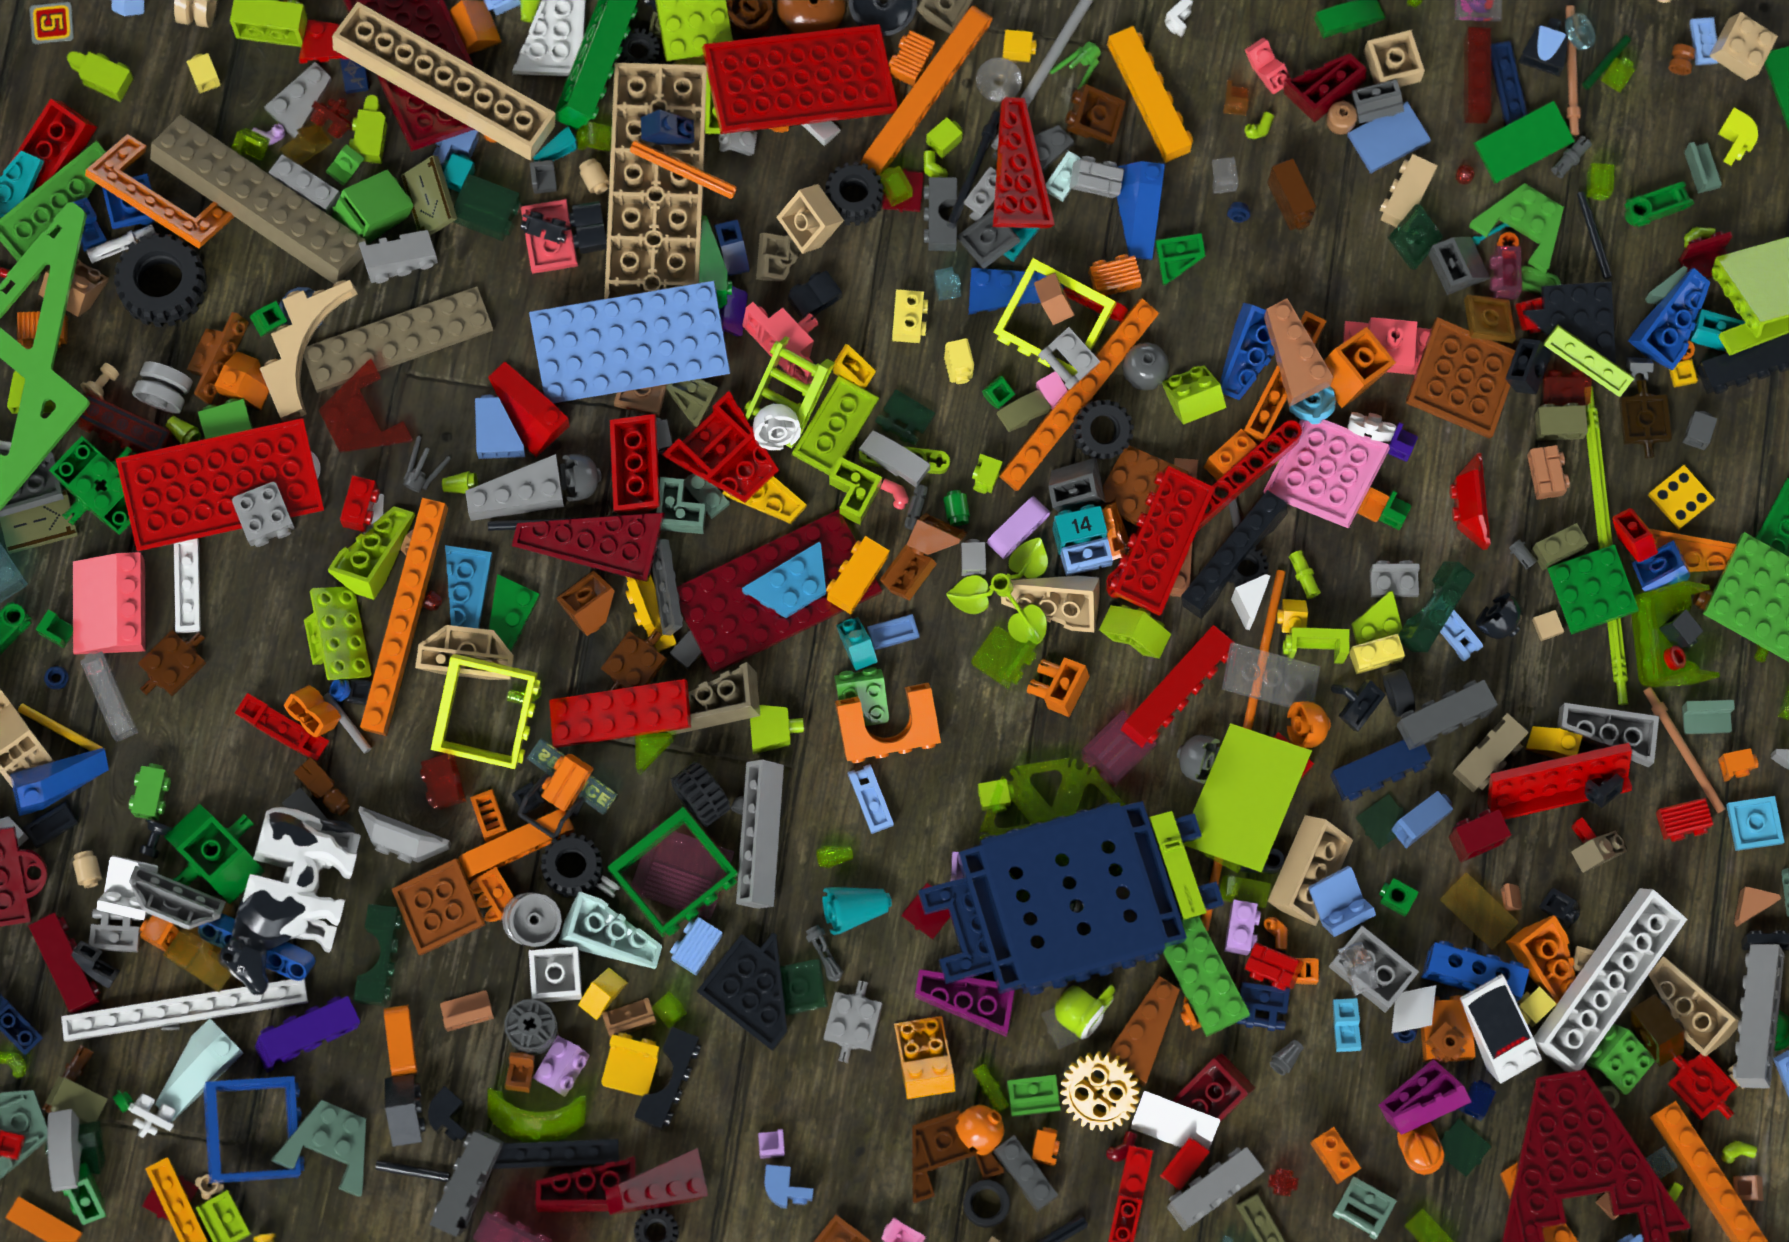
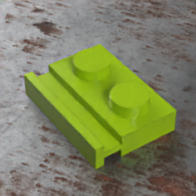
M228 1190L210 1199L203 1205L196 1207L213 1242H238L251 1235Z

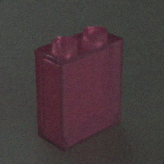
M1124 710L1082 749L1081 753L1084 763L1090 768L1095 767L1100 772L1099 777L1107 785L1111 783L1114 787L1148 756L1157 744L1154 742L1151 745L1148 742L1141 748L1121 731L1123 724L1130 717Z

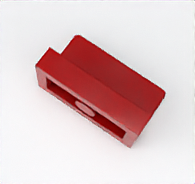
M1190 1136L1160 1177L1166 1179L1178 1190H1181L1210 1151Z

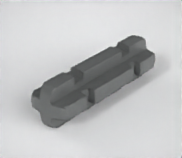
M919 484L914 489L915 496H912L907 514L908 517H906L904 523L907 529L913 530L917 519L920 518L925 500L923 498H926L928 488L924 485Z

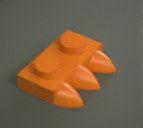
M494 867L474 879L469 885L473 894L483 892L476 902L479 908L491 906L484 917V921L487 922L502 921L505 906L510 899L514 898L497 867Z

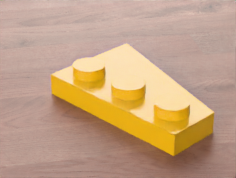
M774 476L746 503L725 491L723 492L725 497L790 524L807 507L800 498Z

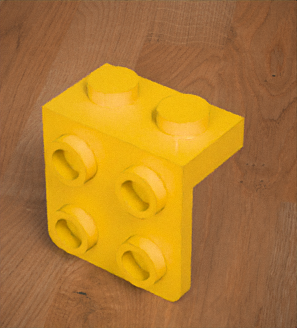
M619 1032L618 1036L612 1035L610 1040L611 1048L601 1081L602 1085L639 1096L649 1094L660 1054V1047L655 1046L656 1042L649 1039H642L639 1042L632 1040L633 1036Z

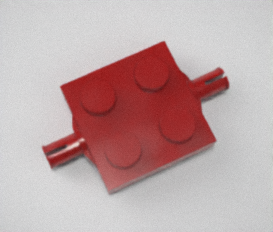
M1700 1053L1696 1058L1688 1062L1681 1055L1672 1059L1680 1069L1667 1085L1700 1120L1716 1109L1727 1120L1735 1113L1725 1101L1737 1086L1708 1055L1704 1056Z

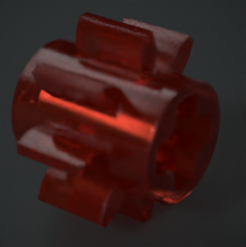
M1275 1169V1175H1269L1268 1187L1273 1188L1274 1195L1291 1196V1191L1298 1189L1299 1178H1293L1294 1171Z

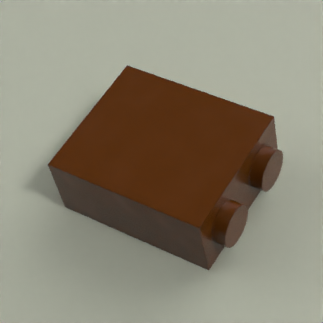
M1292 158L1272 166L1267 182L1290 231L1296 228L1297 230H1302L1308 227L1316 209L1311 194Z

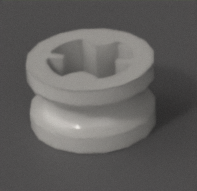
M602 876V882L600 884L597 883L596 887L606 895L614 898V892L619 890L620 887L612 880Z

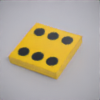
M1685 465L1648 494L1678 530L1715 501L1712 495Z

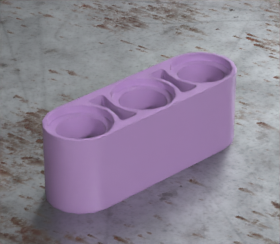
M1032 496L991 535L986 543L1001 558L1005 559L1048 518L1051 512L1036 497Z

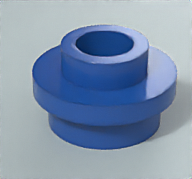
M341 679L332 682L329 694L335 701L341 702L349 696L351 691L349 681Z

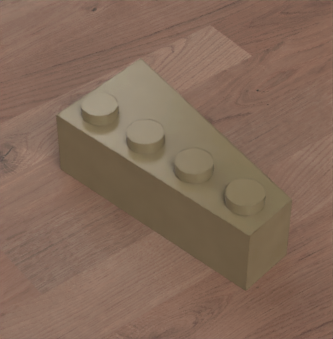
M746 662L739 665L740 668L732 672L727 671L720 674L719 678L709 683L706 681L699 684L698 688L689 692L691 728L667 732L670 735L760 716L757 672Z

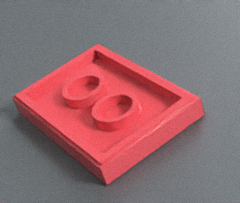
M566 199L521 206L524 221H527V218L523 217V214H530L531 211H536L544 214V219L552 221L553 218L566 221L565 225L571 227ZM572 229L564 231V234H567V239L565 243L561 242L560 244L544 239L546 230H542L540 237L525 233L532 274L578 266Z

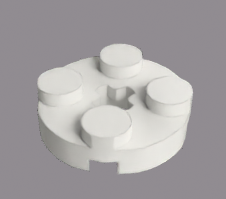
M1352 412L1348 429L1364 437V434L1372 436L1371 440L1389 442L1395 433L1396 425L1383 422L1382 417L1374 413H1369L1367 417L1360 413Z

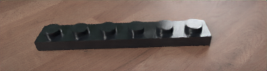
M618 1139L504 1143L493 1169L601 1165L613 1161L618 1162L619 1141Z

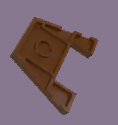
M959 1110L912 1126L914 1204L935 1197L927 1174L929 1171L975 1156L983 1180L1004 1174V1169L996 1161L992 1153L979 1155L976 1153L979 1150L973 1146L969 1149L960 1139L956 1131V1124L959 1123L956 1118L961 1114Z

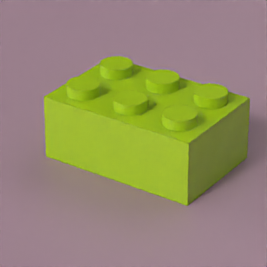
M234 0L230 22L238 39L302 47L308 18L304 5L294 0H288L287 2L278 0Z

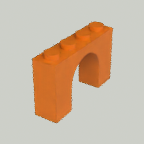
M929 683L905 687L910 713L909 721L899 734L888 738L875 736L867 730L859 697L835 701L847 761L859 763L865 761L867 757L884 758L892 752L898 751V753L904 754L911 752L912 748L922 747V749H929L935 747L937 743H941L932 689Z

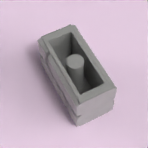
M1083 156L1082 159L1074 161L1070 189L1109 198L1119 196L1124 169L1117 167V163L1104 161L1103 164L1097 163L1095 158Z

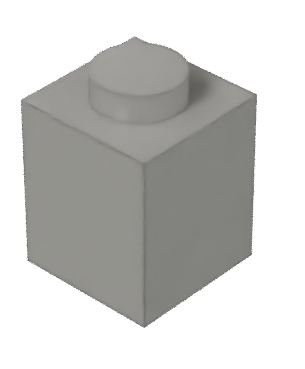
M978 539L966 540V543H961L962 576H985V542H980Z

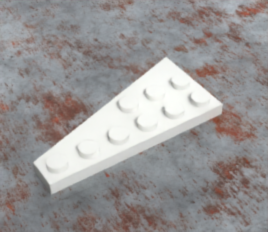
M586 0L541 1L512 73L519 75L568 76L584 37Z

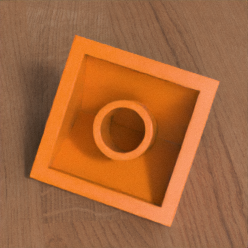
M461 0L449 10L468 54L501 43L490 11L487 9L484 1Z

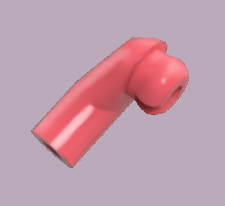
M885 478L880 489L893 494L895 499L893 506L895 508L904 509L909 500L905 488Z

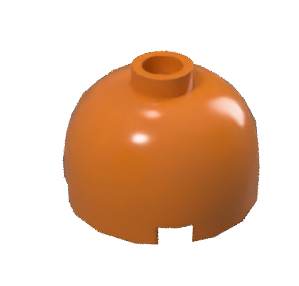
M1308 701L1294 702L1289 708L1287 718H1291V726H1287V732L1291 743L1303 748H1313L1320 745L1325 740L1331 727L1330 719L1327 717L1324 709L1320 705Z
M974 1105L957 1116L956 1120L959 1123L956 1124V1131L960 1139L969 1149L973 1146L979 1150L976 1152L977 1154L987 1155L1001 1143L1004 1135V1125L1000 1114L996 1110L985 1105Z

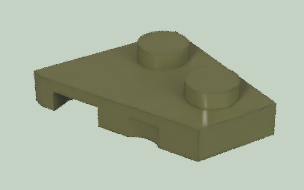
M696 379L667 384L666 390L692 425L697 428L716 396L718 387L704 380Z

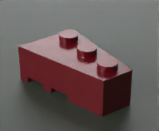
M1350 53L1327 62L1323 67L1313 71L1311 69L1307 70L1301 76L1285 79L1284 94L1315 123L1328 113L1334 103L1345 99L1353 90H1356L1366 81V67Z

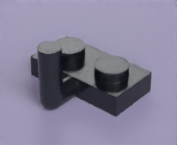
M1368 679L1363 682L1357 692L1346 685L1333 684L1331 686L1332 693L1345 695L1350 700L1338 716L1353 731L1359 732L1386 696L1383 691Z

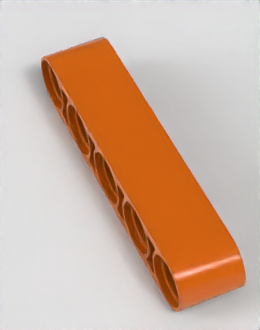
M559 809L535 820V822L555 833L561 818L567 812ZM570 818L564 822L557 840L561 838L560 835L565 834L567 837L575 831ZM528 823L462 854L458 859L469 881L478 878L494 867L498 869L552 844L553 838Z

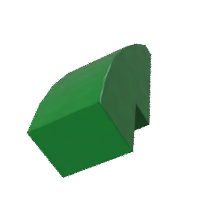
M1356 0L1318 11L1314 20L1324 39L1341 32L1346 34L1384 20L1385 16L1377 0Z

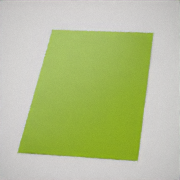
M1230 723L1192 813H1195L1202 837L1185 842L1183 845L1262 872L1312 750Z

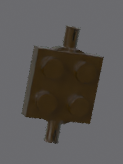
M1638 380L1636 381L1638 394L1630 397H1620L1619 399L1624 444L1644 445L1645 458H1654L1653 444L1657 442H1670L1672 440L1667 395L1647 393V381Z

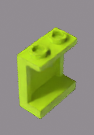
M1292 627L1289 635L1286 634V638L1283 640V654H1287V661H1292L1297 648L1334 650V663L1344 664L1349 654V629Z

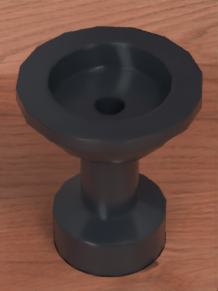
M146 819L147 828L151 831L147 845H141L139 852L157 859L159 851L156 849L160 835H167L174 828Z

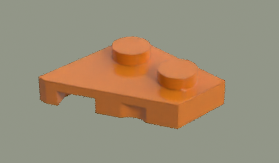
M1115 502L1106 505L1102 510L1113 560L1121 558L1130 548L1127 546L1129 537Z

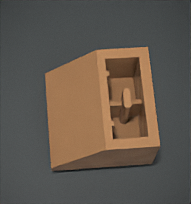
M77 259L66 311L79 317L89 310L109 278ZM50 269L45 272L39 295L42 297L45 294Z

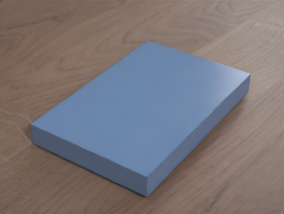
M1408 102L1403 104L1404 112L1397 113L1394 116L1375 119L1348 133L1347 136L1370 173L1430 143L1431 139Z

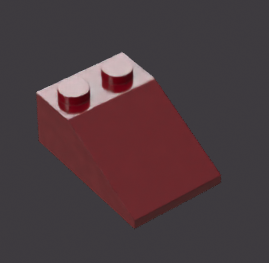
M1220 1053L1201 1070L1172 1102L1220 1119V1124L1255 1087Z

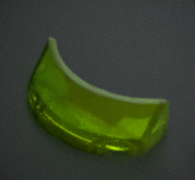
M488 1088V1117L501 1131L518 1141H559L579 1130L585 1124L586 1096L574 1097L571 1104L557 1110L534 1112L513 1106L512 1103L507 1102L503 1098L502 1091Z

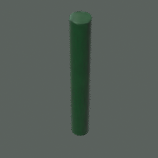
M1627 35L1620 39L1582 83L1586 90H1589L1631 42Z

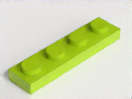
M1558 324L1544 342V346L1619 397L1634 380V376Z

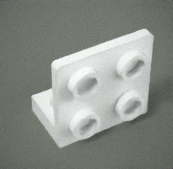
M112 856L109 862L105 892L98 900L97 910L144 920L149 913L142 911L128 881L135 865L154 873H158V866Z

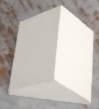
M1267 574L1236 587L1232 595V603L1247 630L1251 629L1270 576Z

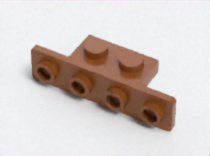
M236 312L231 313L223 332L205 329L187 368L192 374L202 376L194 394L207 404L212 403L217 393L214 385L224 364L235 354L249 324L247 320Z

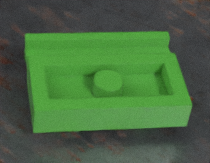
M1056 1075L1007 1081L1012 1117L1060 1111Z

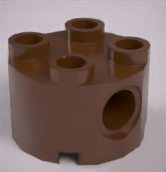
M728 0L727 10L730 26L739 35L753 39L766 32L772 24V0Z

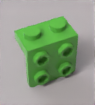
M870 667L864 669L863 672L856 673L853 671H843L839 675L834 676L838 700L859 697L865 726L887 723L889 721L884 676L881 669Z
M1613 1024L1586 1064L1602 1071L1622 1094L1627 1095L1652 1066L1654 1059L1629 1029Z

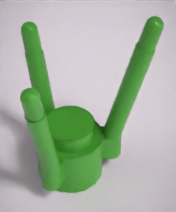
M1087 42L1083 47H1079L1075 53L1051 69L1050 74H1054L1072 60L1074 61L1069 65L1071 69L1079 62L1085 66L1090 64L1078 87L1079 89L1087 83L1094 68L1099 64L1097 58L1101 55V52L1094 43Z

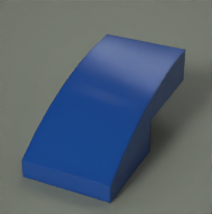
M87 197L73 202L84 210L87 215L81 239V246L84 252L87 249L105 243L106 238L96 221L97 215Z

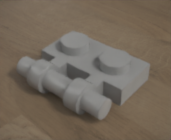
M93 909L92 917L101 919V925L91 924L89 945L103 951L139 952L140 927H133L131 925L132 921H142L141 919ZM111 919L123 920V925H110Z

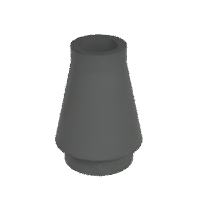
M1293 1039L1271 1057L1270 1066L1280 1075L1284 1076L1286 1073H1290L1304 1047L1300 1042Z

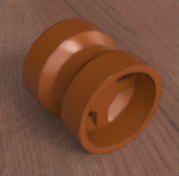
M1685 44L1674 45L1672 50L1673 59L1669 63V70L1679 75L1690 74L1693 66L1691 60L1694 59L1696 50Z

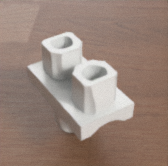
M144 1093L140 1095L135 1104L131 1102L128 1110L145 1119L141 1121L136 1118L133 1122L134 1126L140 1128L138 1136L143 1138L147 1132L156 1135L158 1129L151 1126L152 1123L171 1131L173 1127L171 1121L175 1109L162 1103L157 1115L150 1112L149 1110L155 1099Z

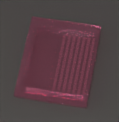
M653 824V827H652V829H651V832H652L654 829H656V828L658 827V825ZM674 831L640 858L631 886L640 897L682 911L724 878L726 873L698 839ZM716 846L731 864L735 852ZM718 899L709 906L704 904L699 908L697 916L711 920Z

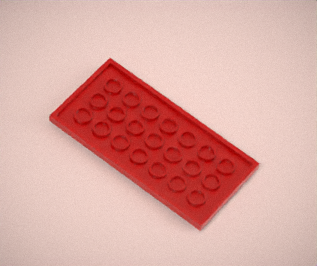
M880 24L704 44L702 47L720 134L894 114L898 109Z
M303 418L116 458L137 552L243 529L232 503L233 497L270 482L277 484L290 518L324 511Z

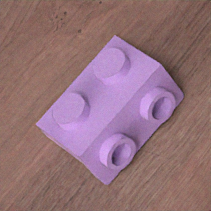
M557 1036L533 1078L565 1097L573 1087L579 1073L585 1067L590 1055L579 1046Z

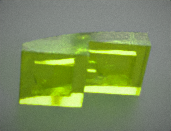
M1223 875L1219 890L1223 901L1233 902V900L1256 903L1258 904L1257 907L1266 908L1271 883Z

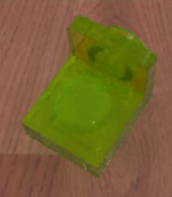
M1624 56L1621 59L1616 57L1601 81L1621 93L1636 71L1632 67L1634 62Z

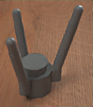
M421 436L416 438L409 466L403 478L405 480L403 485L420 493L421 489L427 490L432 480L451 460L450 456L446 457L427 479H424L426 474L421 472V469L429 453L428 447L425 448L416 469H413Z

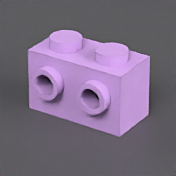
M1233 900L1230 908L1224 952L1248 956L1251 949H1253L1254 944L1257 942V935L1253 934L1254 925H1259L1261 911H1257L1258 904Z

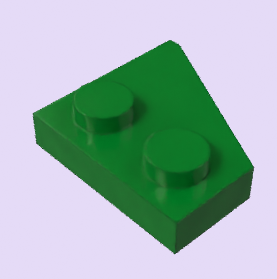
M1202 233L1155 241L1162 285H1167L1205 257Z

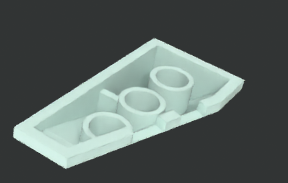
M583 892L577 894L564 921L558 943L569 947H578L580 951L653 969L657 967L662 949L660 943L640 928L637 929L626 921V917L622 914H617L602 899Z
M209 1019L191 1036L155 1105L159 1109L162 1103L174 1108L175 1113L171 1121L173 1122L204 1092V1083L217 1080L243 1052Z

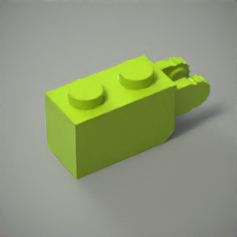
M71 51V53L67 54V61L70 67L79 73L84 86L119 102L122 101L133 81V76L128 66L120 62L115 64L101 53L95 55L88 52L86 56Z
M373 94L366 97L364 109H358V116L353 118L352 130L355 131L354 139H350L349 147L365 158L363 162L382 164L388 125L385 116L380 112L379 99Z

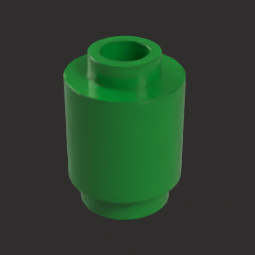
M960 490L948 492L947 496L943 498L947 521H950V525L954 527L968 524L970 512L966 494L961 493Z

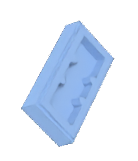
M1714 17L1690 20L1693 48L1696 50V65L1719 63L1709 56L1717 42Z

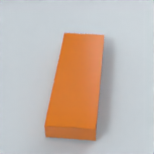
M19 1196L5 1217L46 1242H78L83 1234Z

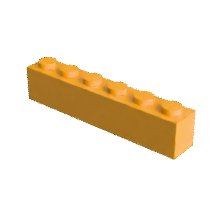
M1134 26L1110 35L1107 46L1166 163L1189 153L1193 138L1189 130L1185 131L1182 125V115L1179 111H1175L1172 105L1174 103L1173 97L1169 91L1165 90L1163 77L1159 71L1156 72L1153 66L1154 59L1151 53L1146 52L1143 46L1145 43L1140 32L1137 33Z

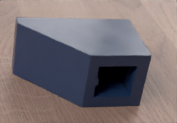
M657 110L641 117V138L655 144L695 142L694 120L663 110Z
M738 219L715 225L716 237L721 256L728 271V277L749 272V264Z

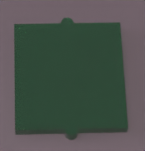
M1388 794L1355 819L1364 829L1365 836H1369L1376 847L1381 849L1397 837L1392 828L1405 815L1403 808H1399L1390 794Z
M1460 1119L1455 1122L1448 1132L1445 1131L1443 1133L1444 1137L1440 1140L1444 1151V1159L1465 1177L1470 1174L1477 1164L1480 1165L1482 1163L1481 1159L1492 1147Z

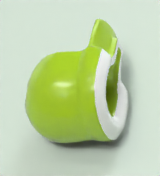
M1111 984L1098 999H1094L1077 986L1073 985L1067 988L1055 1004L1056 1019L1078 1038H1088L1101 1024L1105 1010L1113 1002L1114 986Z

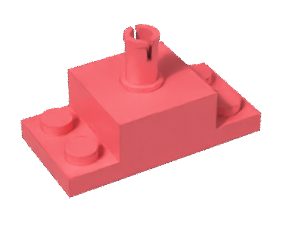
M754 302L746 307L742 326L771 357L773 355L770 351L776 341L780 342L786 336L790 338L786 349L813 363L810 359L814 340L807 333L814 327H817L818 322L816 318L811 320L812 314H808L797 323L783 307L770 318H768L766 311L760 306L757 307ZM781 357L778 365L788 375L805 384L812 383L813 376H811V372Z
M1371 317L1369 323L1345 321L1343 343L1365 327H1368L1396 362L1387 372L1416 374L1431 329L1417 328L1416 321Z

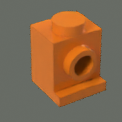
M1751 748L1725 753L1718 759L1724 782L1729 781L1734 775L1736 778L1748 776L1752 769L1758 768L1757 757L1755 754H1752Z
M1043 1127L1042 1131L1037 1130L1031 1156L1034 1162L1055 1166L1056 1159L1052 1158V1155L1057 1156L1060 1141H1056L1057 1130Z

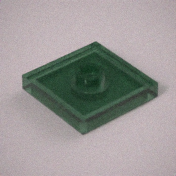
M1415 204L1388 236V239L1408 267L1416 270L1427 257L1432 245L1437 244L1443 238V235L1426 211L1418 204Z
M820 959L781 967L786 1016L828 1007Z

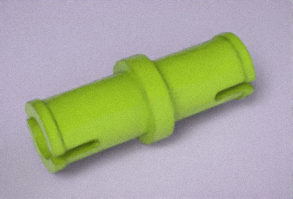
M1299 550L1290 554L1288 557L1295 569L1296 580L1300 581L1306 598L1311 599L1318 596L1321 591L1313 577L1314 571L1312 568H1309L1303 551Z

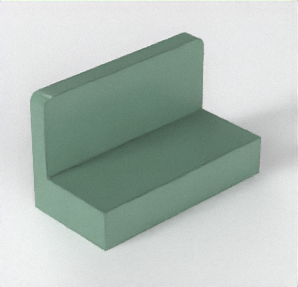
M1690 142L1684 153L1698 194L1720 188L1722 184L1708 143L1696 146L1695 142Z
M1734 700L1686 701L1682 706L1684 733H1730L1732 731L1731 713L1735 710Z

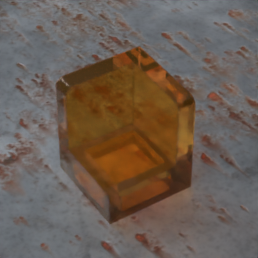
M1227 80L1223 113L1246 116L1249 103L1248 88L1232 87V80Z

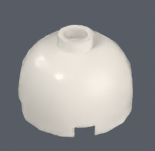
M783 404L765 406L756 414L753 422L755 440L758 441L762 448L768 450L784 449L783 445L788 443L793 445L800 437L801 427L796 413Z

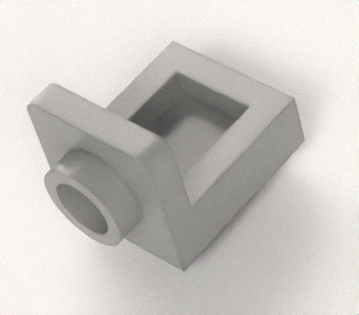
M743 131L720 134L719 150L725 152L731 149L748 156L753 155L757 132Z

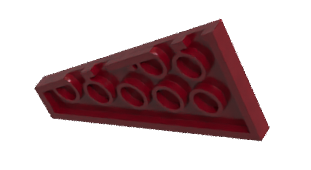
M665 513L517 523L512 546L647 582Z

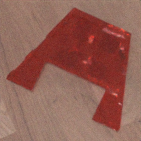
M372 359L368 360L319 409L340 453L413 441L404 421L381 432L360 391V389L382 379Z

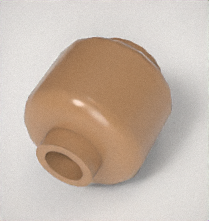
M1346 101L1334 103L1330 107L1326 118L1328 128L1335 134L1340 135L1352 131L1358 116L1356 108Z

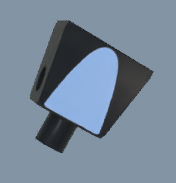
M1550 18L1547 27L1537 25L1518 63L1560 76L1565 64L1568 34L1560 31L1562 21Z

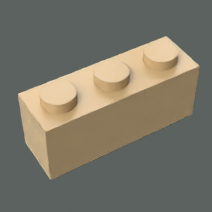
M1412 154L1409 161L1405 159L1399 171L1402 173L1400 180L1395 179L1390 188V192L1393 193L1390 200L1385 198L1380 208V211L1383 212L1381 220L1406 232L1434 176L1437 165Z

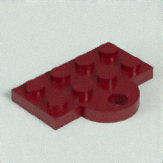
M15 826L0 828V927L32 921L28 898L38 894L45 886L48 878V869L43 858L34 851L19 849ZM29 867H39L41 876L39 878L31 877L28 873Z

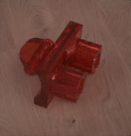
M330 98L328 104L332 106V109L322 102L314 101L311 107L315 110L311 115L310 121L323 127L329 118L333 123L327 132L338 139L344 135L346 130L352 131V123L339 115L342 113L347 116L350 113V110L345 108L347 101L344 98H339L337 101Z

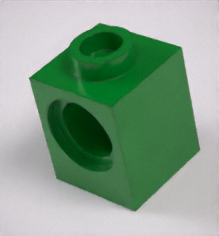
M1393 878L1390 884L1384 883L1379 893L1382 896L1379 903L1405 917L1419 892ZM1391 892H1400L1403 900L1400 902L1393 900Z

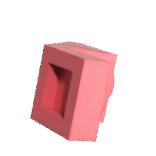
M1262 38L1246 48L1245 52L1253 70L1270 92L1275 94L1283 89L1284 80L1290 78L1285 64L1275 59L1268 40Z

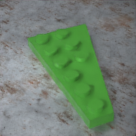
M97 141L0 218V242L17 262L41 233L45 232L54 221L53 219L67 203L88 198L96 182L85 176L86 169L106 153ZM57 225L49 236L54 239L62 227ZM41 272L33 280L34 282L38 280V278L41 275Z

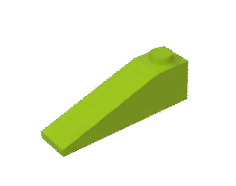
M393 506L373 523V528L364 535L361 533L356 537L357 541L349 548L344 547L337 554L328 568V572L354 594L375 600L386 583L404 538L413 522L415 513Z

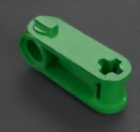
M1679 182L1642 196L1638 195L1627 199V203L1624 205L1626 221L1630 225L1639 228L1650 224L1651 221L1689 208L1694 204V201L1690 199L1685 189L1686 183ZM1634 209H1640L1643 212V214H1637L1634 211Z
M8 602L0 611V655L32 624V618L15 602ZM20 613V619L12 623V615Z

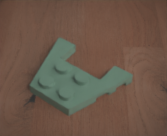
M34 1090L0 1093V1130L26 1136L19 1160L0 1157V1179L48 1140V1125Z
M321 1100L302 1121L292 1136L287 1139L278 1153L273 1156L271 1161L294 1169L302 1146L347 1164L338 1189L360 1197L363 1190L366 1119Z

